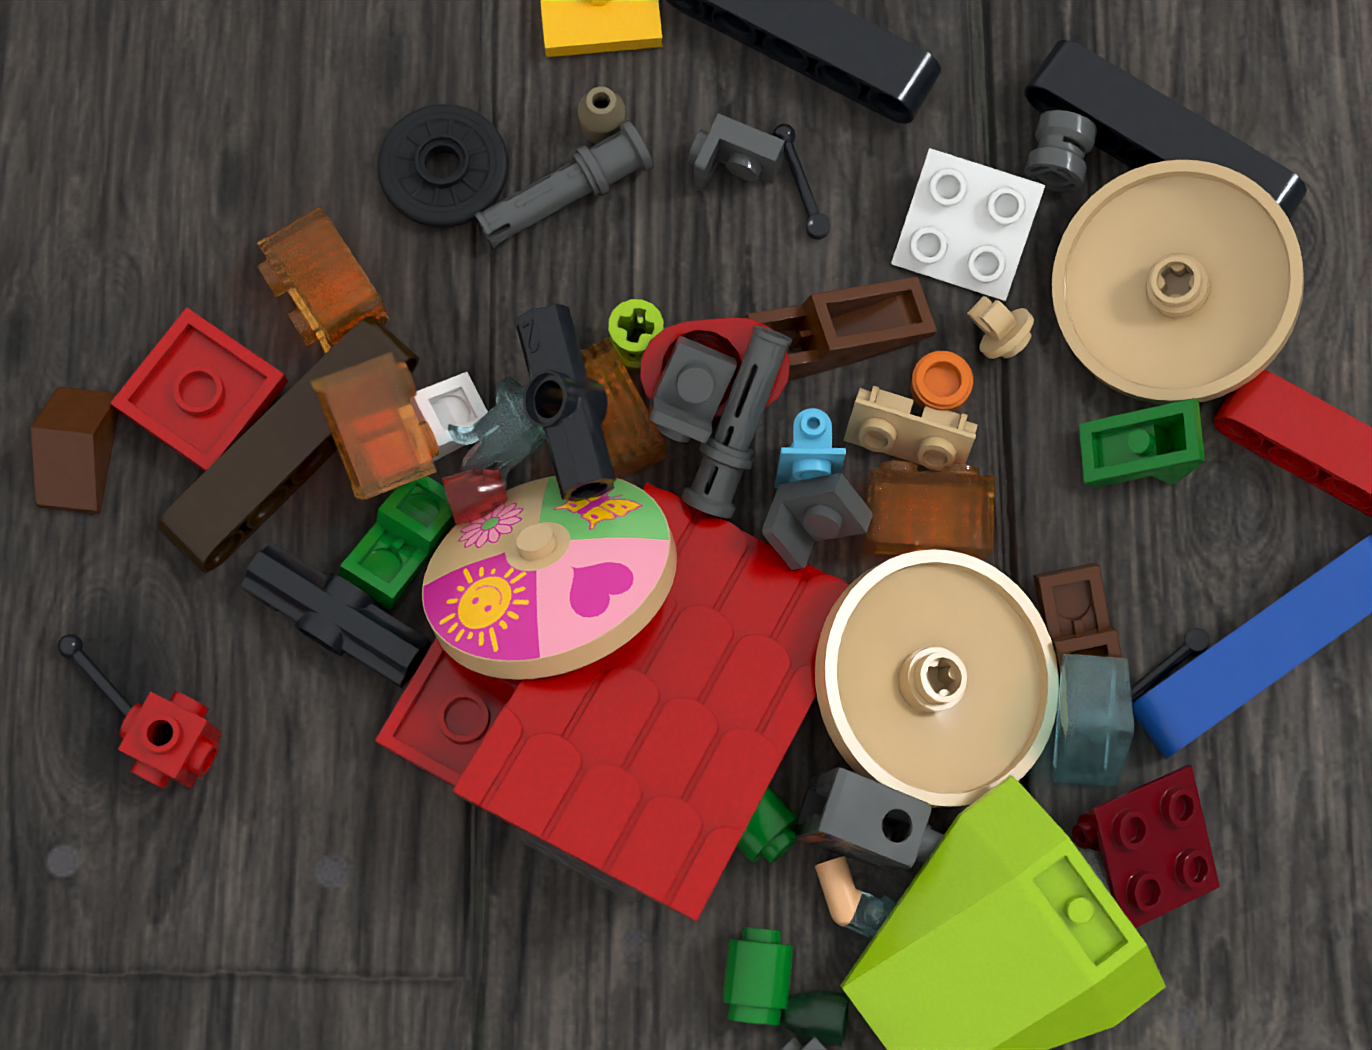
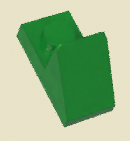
M1194 398L1079 424L1084 483L1095 488L1150 476L1168 484H1175L1205 462L1199 401Z

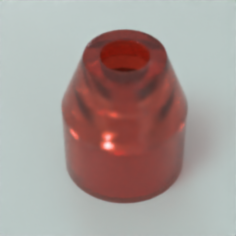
M469 469L442 478L456 526L487 516L508 501L499 470Z

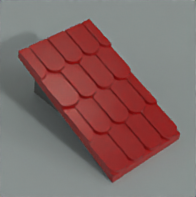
M647 482L642 490L650 495L662 509L669 524L677 553L674 581L661 608L637 635L598 661L563 674L535 679H522L506 707H503L452 792L458 797L513 825L524 845L635 904H638L643 894L697 923L817 695L815 661L820 634L833 605L850 584L841 578L828 575L809 564L805 568L792 570L773 546L740 530L729 521L716 518L688 505L676 494L659 489Z

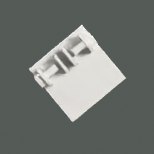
M929 148L891 264L1006 301L1045 185Z

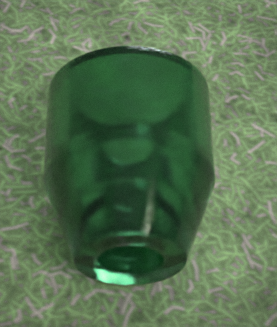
M821 989L789 995L788 1009H785L784 1028L807 1041L815 1037L821 1044L843 1047L848 1024L850 999L846 993Z

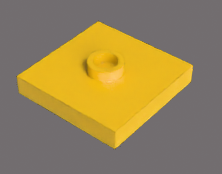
M540 0L546 57L662 47V29L658 0Z

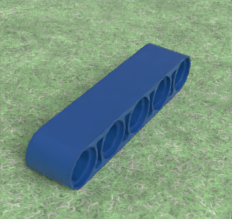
M1372 534L1127 707L1165 759L1178 752L1372 613Z

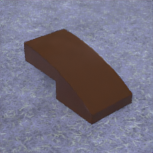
M1089 563L1033 575L1041 618L1046 625L1056 654L1059 689L1063 702L1069 704L1127 692L1118 631L1110 626L1100 565Z

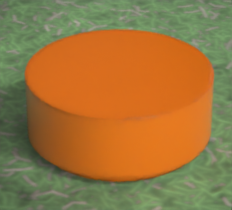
M948 351L931 352L921 358L916 364L910 380L911 395L915 403L923 410L925 405L937 410L956 412L967 402L973 387V374L967 362L959 355Z

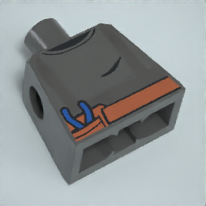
M841 767L810 778L798 814L799 821L793 829L799 837V841L887 871L912 868L915 862L924 865L946 833L942 829L927 824L931 813V805L929 803ZM882 822L887 827V837L883 833Z

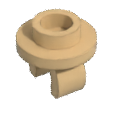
M983 296L967 313L971 320L986 333L980 342V351L989 359L1000 356L1010 358L1024 349L1031 339L1030 330L1033 326L1034 318L1024 308L1010 312L999 300L992 303L986 296Z

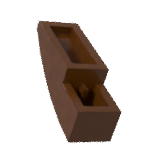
M918 277L811 294L802 305L748 313L744 317L755 319L772 328V330L792 339V343L787 349L790 360L788 381L860 362L932 337L937 332Z

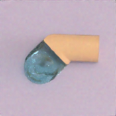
M845 856L816 865L815 869L834 922L867 938H873L897 903L888 896L879 898L856 889Z

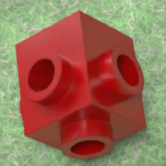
M174 691L169 701L150 692L144 704L136 703L122 723L120 737L123 738V741L118 748L119 751L135 760L130 772L162 789L166 788L170 779L192 789L197 778L203 777L210 769L219 750L218 740L222 732L208 720L204 719L209 708L177 691ZM171 725L173 728L171 740L167 744L159 746Z

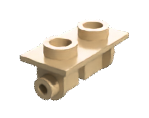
M873 386L872 391L859 389L843 441L865 447L873 452H881L923 465L931 470L942 471L961 477L973 446L978 424L966 421L967 414L937 410L925 405L922 417L910 414L914 402L913 399L880 390L877 386Z

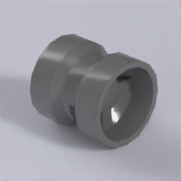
M1052 110L1041 114L1035 132L1038 147L1030 152L1024 171L1027 179L1044 184L1045 189L1057 192H1073L1081 189L1087 171V166L1083 159L1085 154L1091 152L1098 131L1096 125L1088 118L1070 111Z

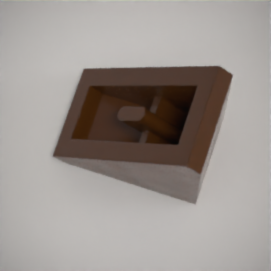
M57 387L30 427L35 500L38 507L94 514L101 513L119 414L110 403L118 393Z

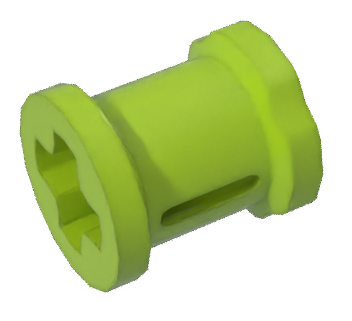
M630 299L620 303L612 311L609 318L608 331L611 354L616 358L621 367L630 371H640L641 357L650 340L663 330L664 321L661 313L652 303L642 299ZM638 313H641L643 317H638ZM635 328L645 330V334H641L638 343L627 341V337L632 336Z

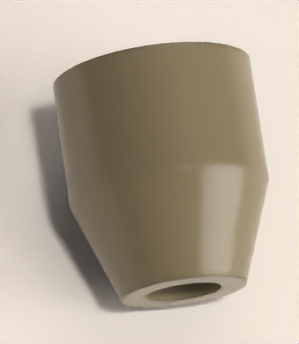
M601 86L593 88L583 96L578 106L579 128L582 135L591 143L597 144L620 131V124L626 121V110L622 98L617 93Z

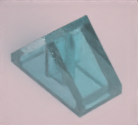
M1062 654L1052 780L1054 782L1118 786L1134 735L1128 659Z

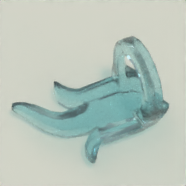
M505 377L497 384V405L472 426L459 427L448 424V431L456 443L469 445L477 442L462 460L461 478L465 499L464 509L470 508L475 500L478 473L491 464L498 462L494 469V484L500 490L506 491L508 487L507 473L546 442L543 427L535 426L527 419L523 408L525 388L513 378Z

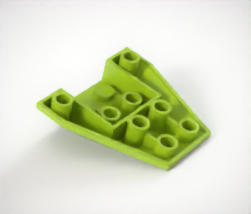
M1009 775L957 815L840 987L887 1050H1049L1115 1027L1162 991L1166 985L1147 944L1074 843L1016 778Z

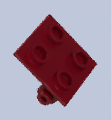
M1192 765L1181 767L1091 808V811L1079 816L1078 823L1072 828L1074 841L1080 848H1090L1101 852L1111 896L1135 928L1220 887Z

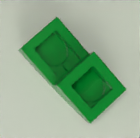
M413 467L378 509L376 523L340 565L339 576L360 588L376 602L391 611L448 532L464 506L465 499Z

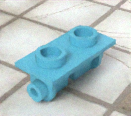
M815 408L805 409L795 418L793 442L790 447H781L775 488H778L779 484L841 473L846 456V448H832V423L829 416L822 410Z

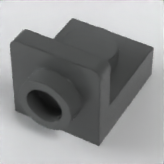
M718 113L710 131L707 132L701 129L690 149L687 163L694 165L693 186L705 190L718 162L725 164L729 172L741 179L757 181L759 178L773 184L782 165L785 140Z
M679 335L650 399L649 420L657 424L656 428L659 432L673 440L688 443L692 438L702 443H707L712 433V420L735 372L737 359Z
M836 473L779 484L762 532L764 537L792 570L802 569L807 565L815 542L867 533L873 513L844 475Z

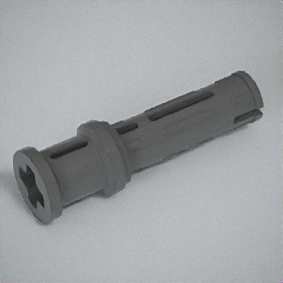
M626 120L620 124V131L590 148L581 145L575 149V153L572 154L573 161L484 211L475 213L474 216L478 224L482 226L481 230L492 248L494 249L501 242L589 193L594 197L598 195L602 197L609 193V185L634 171L642 169L647 172L654 168L649 151L633 124Z
M762 326L753 327L751 340L732 385L716 432L710 435L707 443L701 442L699 449L704 455L692 486L685 487L681 495V499L688 505L718 517L732 518L736 506L732 503L735 492L744 470L751 469L755 460L753 457L754 451L749 447L766 403L769 400L788 346L792 343V339L788 336Z

